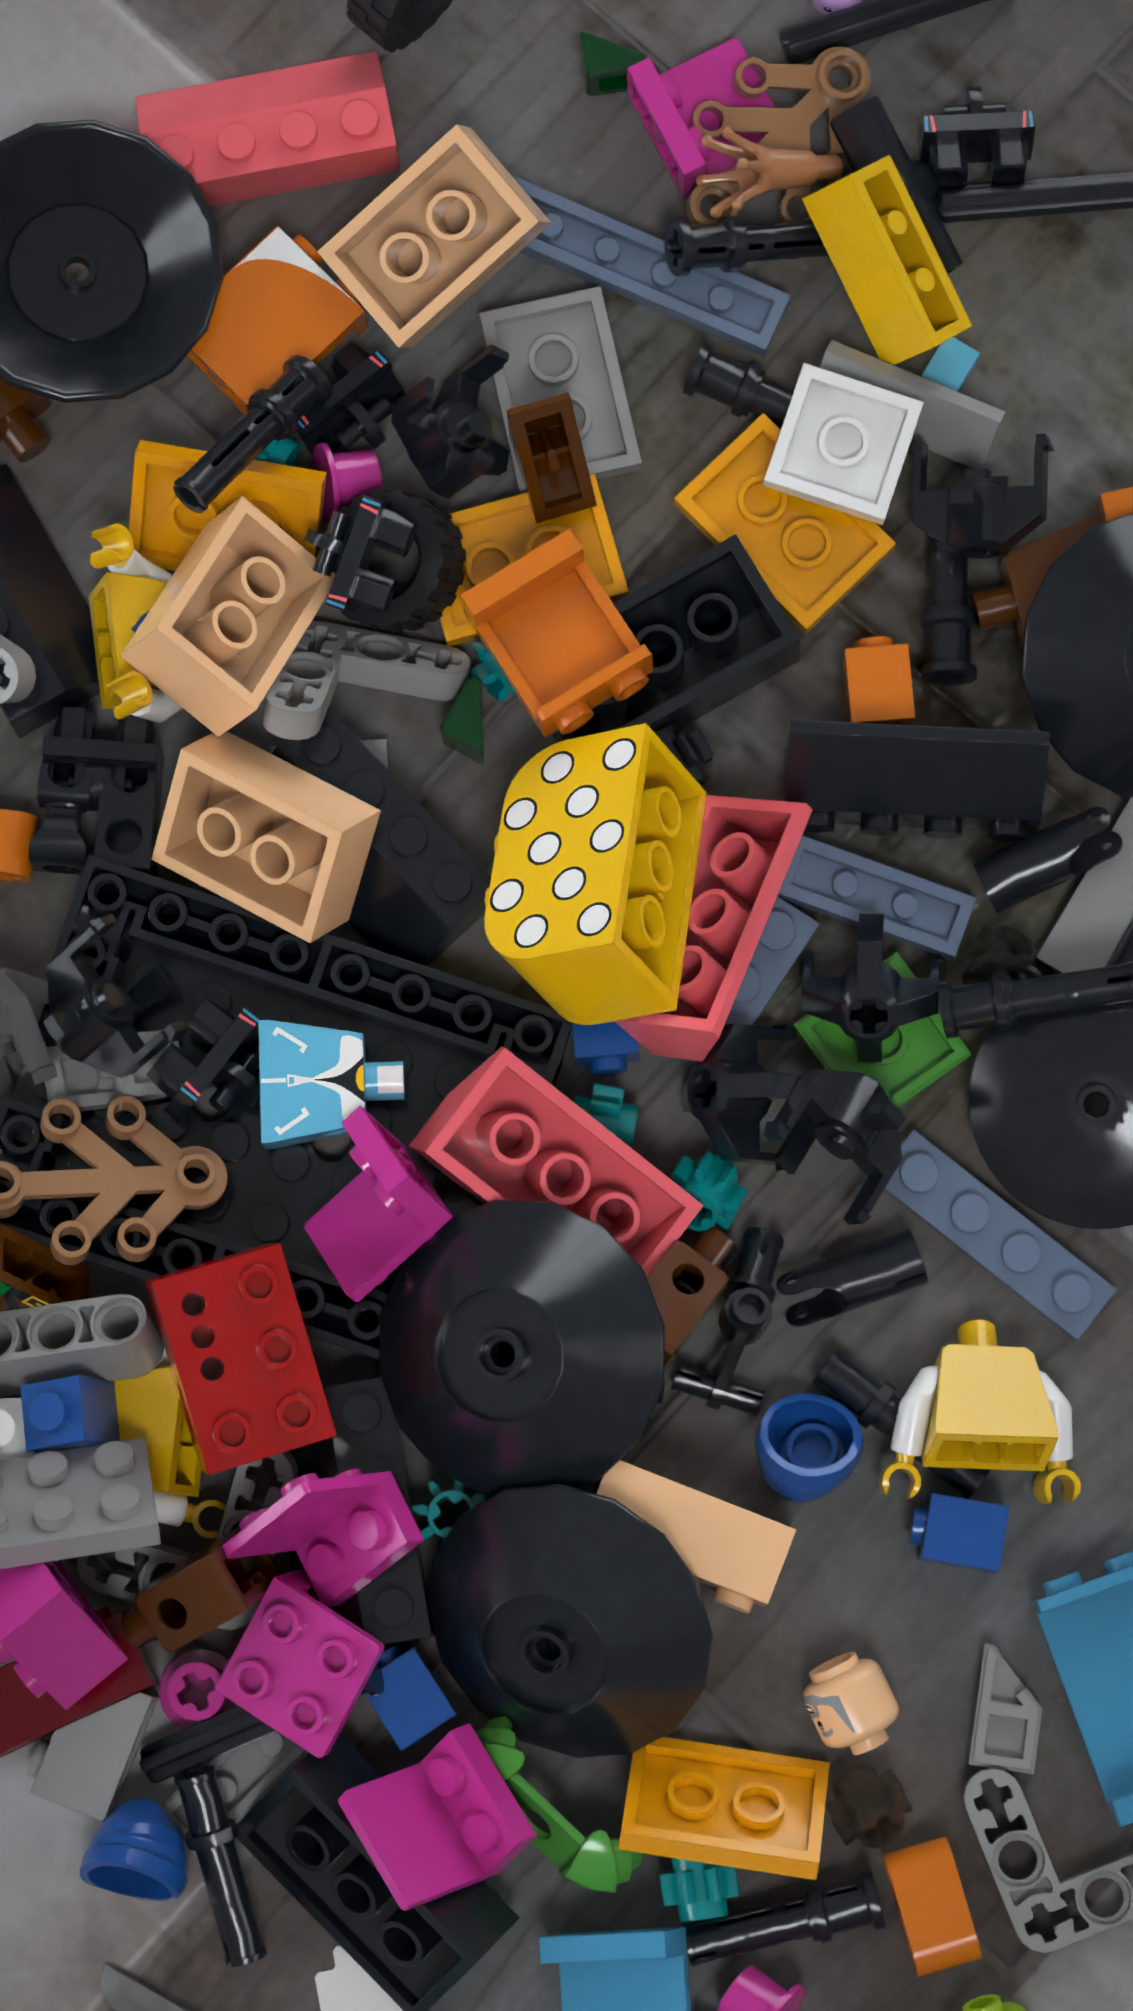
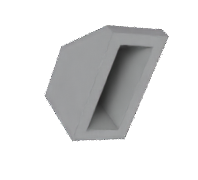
M139 1692L55 1730L51 1741L41 1738L27 1769V1775L35 1778L30 1793L104 1822L117 1806L159 1697L147 1692Z

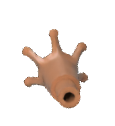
M726 126L722 129L723 137L736 146L714 140L708 134L702 137L701 144L704 147L737 159L735 169L717 174H699L696 176L695 182L697 186L728 182L737 183L740 187L739 191L711 208V216L718 218L724 210L731 206L732 209L737 211L742 209L743 203L763 192L812 186L819 180H837L841 177L843 165L841 158L836 154L815 155L813 151L768 148L739 136L731 126Z

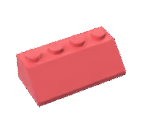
M377 51L135 97L140 135L148 137L192 174L209 207L400 171L393 124Z
M706 795L677 1010L614 1021L652 1055L703 1062L719 1039L813 809L807 803Z
M500 1047L447 1094L409 1144V1147L482 1204L494 1200L554 1202L604 1226L641 1266L647 1278L704 1206L505 1047Z

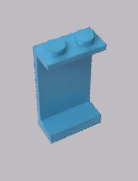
M1133 1551L1104 1561L1103 1564L1107 1574L1085 1583L1082 1582L1079 1571L1044 1583L1042 1587L1046 1597L1031 1602L1113 1823L1120 1827L1133 1823Z
M685 1927L563 1932L539 1937L540 1964L559 1963L562 2011H691Z

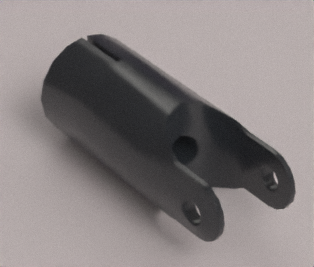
M1102 807L1090 808L973 862L980 881L997 914L1083 874L1094 866L1117 855L1122 849V838L1113 831L1103 832L1110 825L1111 817L1109 812ZM1095 816L1100 817L1096 823H1090L1091 818ZM1106 843H1113L1111 848L1103 849Z
M905 1229L789 1271L778 1278L776 1287L783 1295H795L813 1288H824L816 1297L797 1303L788 1309L786 1313L787 1322L792 1326L802 1327L927 1284L928 1277L910 1229ZM790 1280H796L793 1284H787ZM800 1314H807L803 1318H798Z

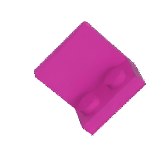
M736 38L720 44L661 74H658L650 57L627 68V95L683 200L688 198L696 188L697 184L695 181L697 175L727 172L737 164V159L704 147L701 144L702 133L696 125L689 126L690 116L696 107L704 101L713 100L721 103L724 107L775 108L767 91L755 99L743 98L735 91L732 84L733 73L738 65L748 58L743 46ZM748 68L743 70L742 79L748 87L758 88L762 86V82L755 69ZM710 111L700 113L699 122L705 130L716 131L719 129L720 121L715 113ZM766 134L738 135L757 144ZM723 135L717 139V141L724 144L736 146L725 139Z
M361 1105L341 1123L355 1143L349 1154L363 1171L313 1215L304 1226L343 1291L354 1302L361 1301L376 1286L385 1281L390 1273L421 1245L430 1240L453 1217L406 1146Z
M356 1468L331 1478L319 1479L317 1474L310 1473L293 1479L281 1488L282 1498L271 1507L257 1510L243 1518L239 1523L241 1531L223 1544L222 1548L227 1559L296 1550L319 1601L327 1607H333L343 1604L423 1542L424 1539L391 1471L362 1474L361 1470Z
M302 1568L273 1578L214 1690L315 1757L321 1758L329 1754L384 1651V1644L316 1600L317 1594L305 1569Z
M470 1723L450 1730L420 1763L345 1790L338 1798L340 1807L399 1908L404 1911L499 1874L537 1836Z

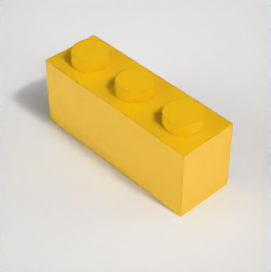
M890 155L802 199L880 360L896 365L938 346L972 326Z

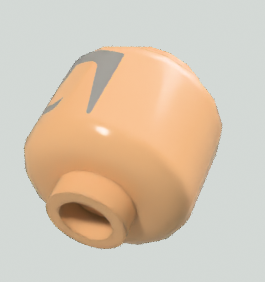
M848 1652L822 1663L809 1672L812 1682L803 1691V1702L821 1740L826 1746L830 1748L849 1746L853 1755H860L879 1747L889 1739L885 1729L898 1717L899 1706L881 1667L876 1661L872 1659H858L856 1652Z

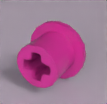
M316 443L313 451L312 466L313 470L327 472L322 518L326 523H329L333 511H339L342 506L347 507L353 502L352 498L361 493L368 495L374 489H381V471L373 449L332 454L327 443Z
M196 1649L182 1653L169 1663L160 1680L159 1698L162 1710L172 1724L183 1730L238 1706L214 1690L230 1661L228 1658L216 1651Z
M751 1964L733 1981L721 1999L717 2011H798L805 1997L806 1989L802 1985L797 1984L786 1991Z

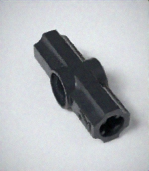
M878 96L864 100L831 119L829 124L854 172L888 155L891 156L947 274L959 268L963 262L933 205L937 196V185L934 175L927 165L919 160L909 158Z

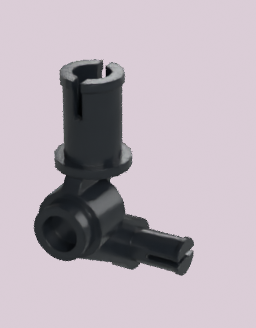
M752 1227L744 1231L743 1245L735 1275L730 1277L724 1290L729 1298L719 1314L718 1325L721 1333L728 1339V1343L715 1374H709L678 1363L670 1388L671 1390H678L706 1399V1407L719 1410L721 1405H725L753 1414L755 1417L758 1416L761 1409L765 1390L731 1381L744 1346L759 1340L772 1319L773 1309L771 1304L774 1302L776 1292L771 1286L780 1251L784 1246V1239L778 1233L771 1231L768 1243H764L760 1253L766 1230L761 1227Z

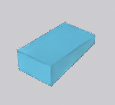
M952 337L940 344L921 377L959 392L978 362L980 352Z

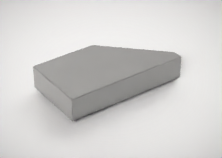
M983 1644L967 1764L1034 1774L1042 1708L1002 1657L996 1646Z

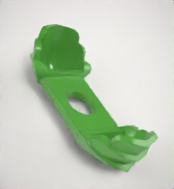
M506 1716L488 1720L485 1727L475 1731L536 1832L537 1836L531 1843L559 1869L561 1877L584 1889L616 1893L617 1884L629 1881L632 1871L641 1865L643 1853L618 1850L620 1838H609L607 1833L602 1830L594 1831L585 1838L518 1774L524 1764L525 1757L523 1752L516 1749V1736L511 1731L513 1727L512 1721ZM525 1808L538 1813L548 1824L551 1833L544 1832L536 1827L528 1818Z

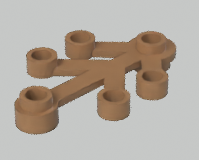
M832 47L823 51L812 65L767 64L760 58H747L738 65L732 76L733 87L741 97L755 99L762 96L768 88L809 92L793 108L724 107V105L717 101H704L691 114L689 126L696 125L703 136L706 134L711 135L714 140L719 139L723 135V128L731 126L736 134H766L757 144L768 148L810 151V126L827 109L829 151L826 155L836 154L845 159L849 165V174L854 171L829 123H831V119L852 108L866 96L871 83L870 69L865 59L858 52L847 47ZM748 68L757 70L762 76V86L758 88L748 87L742 79L743 70ZM840 70L845 73L848 78V87L843 90L832 87L828 79L830 71ZM704 111L715 113L720 121L719 129L716 131L705 130L699 122L700 113ZM840 177V178L837 179V180H823V181H824L826 184L830 185V184H832V183H834V182L840 180V179L843 178V177ZM720 182L696 186L689 195L686 204L687 216L692 225L717 223L720 217L709 219L702 214L700 210L701 201L709 198L720 203L740 190L738 184ZM811 186L785 189V196L777 206L779 222L800 221L790 217L787 212V203L790 200H799L803 203L802 199L811 194ZM731 206L724 210L721 216H735L736 218L738 211L732 209ZM808 211L806 218L803 220H811Z
M120 1096L114 1099L108 1106L105 1117L107 1131L117 1139L131 1140L158 1165L134 1167L81 1123V1113L75 1103L67 1099H55L50 1101L43 1109L40 1121L43 1135L52 1142L63 1143L93 1169L21 1172L12 1163L0 1161V1177L8 1179L12 1184V1188L9 1191L0 1193V1219L14 1215L24 1200L97 1196L75 1221L70 1220L60 1223L52 1234L50 1250L53 1257L64 1265H76L87 1257L91 1242L136 1194L162 1193L142 1218L133 1217L127 1219L121 1224L117 1233L116 1249L118 1253L128 1261L140 1262L152 1254L157 1238L185 1208L205 1209L215 1204L222 1197L227 1185V1170L222 1159L210 1149L201 1146L179 1148L145 1120L146 1111L138 1099L131 1096ZM122 1110L129 1111L134 1114L137 1122L130 1126L121 1125L115 1120L114 1114ZM57 1113L65 1114L71 1119L72 1125L65 1129L56 1128L50 1123L49 1117ZM192 1167L199 1168L204 1171L207 1180L198 1184L192 1183L187 1180L184 1171ZM137 1231L146 1236L148 1244L141 1248H134L127 1244L124 1236L129 1232ZM65 1235H75L81 1240L83 1246L77 1251H67L60 1245L59 1239Z

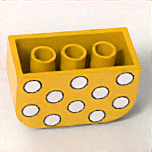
M647 723L560 741L533 756L519 770L507 790L499 832L494 839V863L490 886L485 892L486 910L484 925L487 938L494 949L560 1016L575 1024L594 1025L677 1010L707 792Z

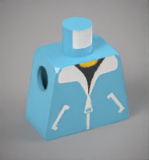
M258 1020L261 1143L265 1149H275L348 1134L341 1122L360 1105L367 1111V1101L405 1100L404 1061L366 1062L365 1038L362 1033L274 1020Z

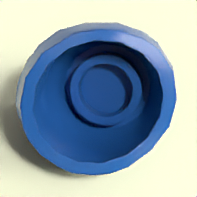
M804 1393L780 1399L770 1406L761 1419L755 1433V1447L766 1483L777 1495L795 1503H809L831 1493L853 1473L863 1453L864 1438L856 1417L843 1404L822 1395Z
M135 1798L117 1807L98 1828L89 1848L83 1855L79 1870L82 1881L91 1886L124 1896L149 1901H175L185 1891L189 1879L187 1876L189 1866L188 1852L182 1832L168 1812L154 1800Z

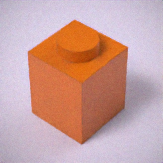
M876 636L857 640L855 648H846L842 660L847 722L913 725L915 710L908 643L893 645L891 637Z

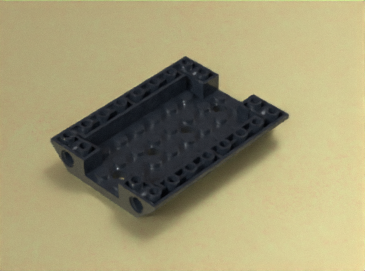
M92 855L88 856L51 962L92 926L90 920L113 914L117 923L84 952L98 975L115 982L125 992H128L156 965L162 964L175 983L140 1016L134 1019L132 1026L136 1032L164 1030L170 1023L180 1020L187 1024L207 998L229 1011L236 1018L246 1006L260 1017V1020H274L362 1033L365 1038L366 1062L404 1061L405 1100L367 1101V1112L406 1146L434 1189L436 1179L441 1171L409 1147V1144L447 1094L500 1047H505L551 1085L556 1087L573 1023L564 1019L553 1008L327 933L312 943H308L231 901ZM47 1003L43 1007L38 1026L46 1047H53L57 1045L53 1042L44 1025V1021L49 1017V1005ZM258 1023L228 1060L238 1064L245 1053H251L259 1059ZM186 1034L183 1039L178 1040L179 1048L199 1064L209 1053ZM23 1063L12 1097L2 1096L0 1101V1161L12 1163L21 1172L93 1169L63 1143L52 1142L43 1135L40 1121L43 1109L48 1104L45 1082L35 1085L31 1073H27ZM258 1068L253 1076L260 1084V1069ZM210 1082V1084L206 1087V1089H207V1088H211V1087H215V1086L213 1085L212 1082ZM170 1097L141 1102L146 1111L145 1120L179 1148L189 1146L205 1147L222 1159L228 1177L225 1191L222 1197L208 1208L200 1210L185 1208L157 1238L152 1254L143 1261L131 1262L124 1259L116 1249V1237L119 1227L127 1219L133 1217L142 1218L162 1193L136 1194L91 1242L89 1253L84 1261L145 1281L267 1243H280L307 1335L379 1360L380 1313L400 1265L388 1275L385 1281L376 1286L361 1301L354 1302L345 1294L304 1228L305 1223L363 1171L348 1153L346 1157L337 1162L324 1161L316 1155L315 1141L275 1149H265L261 1143L260 1097L252 1106H242L232 1101L228 1113L222 1119L214 1122L200 1119L195 1112V1103L180 1122H177L163 1111L172 1100ZM108 1108L80 1112L81 1123L134 1167L158 1166L131 1140L117 1139L107 1131L105 1117ZM122 1110L114 1114L115 1120L121 1125L130 1126L137 1122L134 1114L129 1111ZM53 1114L49 1117L50 1123L56 1128L65 1129L72 1125L71 1119L65 1114ZM352 1139L350 1150L355 1146V1143ZM192 1167L184 1171L185 1177L192 1183L198 1184L207 1180L206 1174L199 1168ZM0 1177V1193L9 1191L12 1188L11 1182L4 1177ZM471 1194L457 1203H449L442 1200L452 1216L483 1205ZM97 1196L24 1200L14 1215L0 1219V1223L50 1247L55 1228L62 1222L75 1221ZM133 1231L124 1236L125 1241L131 1247L141 1248L148 1244L146 1236L140 1232ZM65 1235L59 1239L60 1245L67 1251H77L83 1246L81 1240L75 1235Z

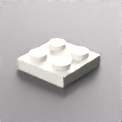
M803 363L763 486L883 525L924 402Z

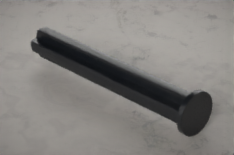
M870 0L784 28L780 32V44L788 63L797 64L818 57L823 51L832 47H849L990 0Z
M1133 172L1024 180L1021 184L999 185L998 183L961 185L959 187H941L938 189L936 196L937 213L943 223L1133 208Z
M378 1662L360 1695L368 1692L371 1696H377L383 1693L384 1680ZM236 1706L143 1747L140 1751L141 1760L139 1763L149 1780L153 1783H159L184 1770L199 1766L277 1731L240 1706Z

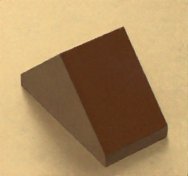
M566 392L508 409L509 436L536 523L597 506L569 393Z

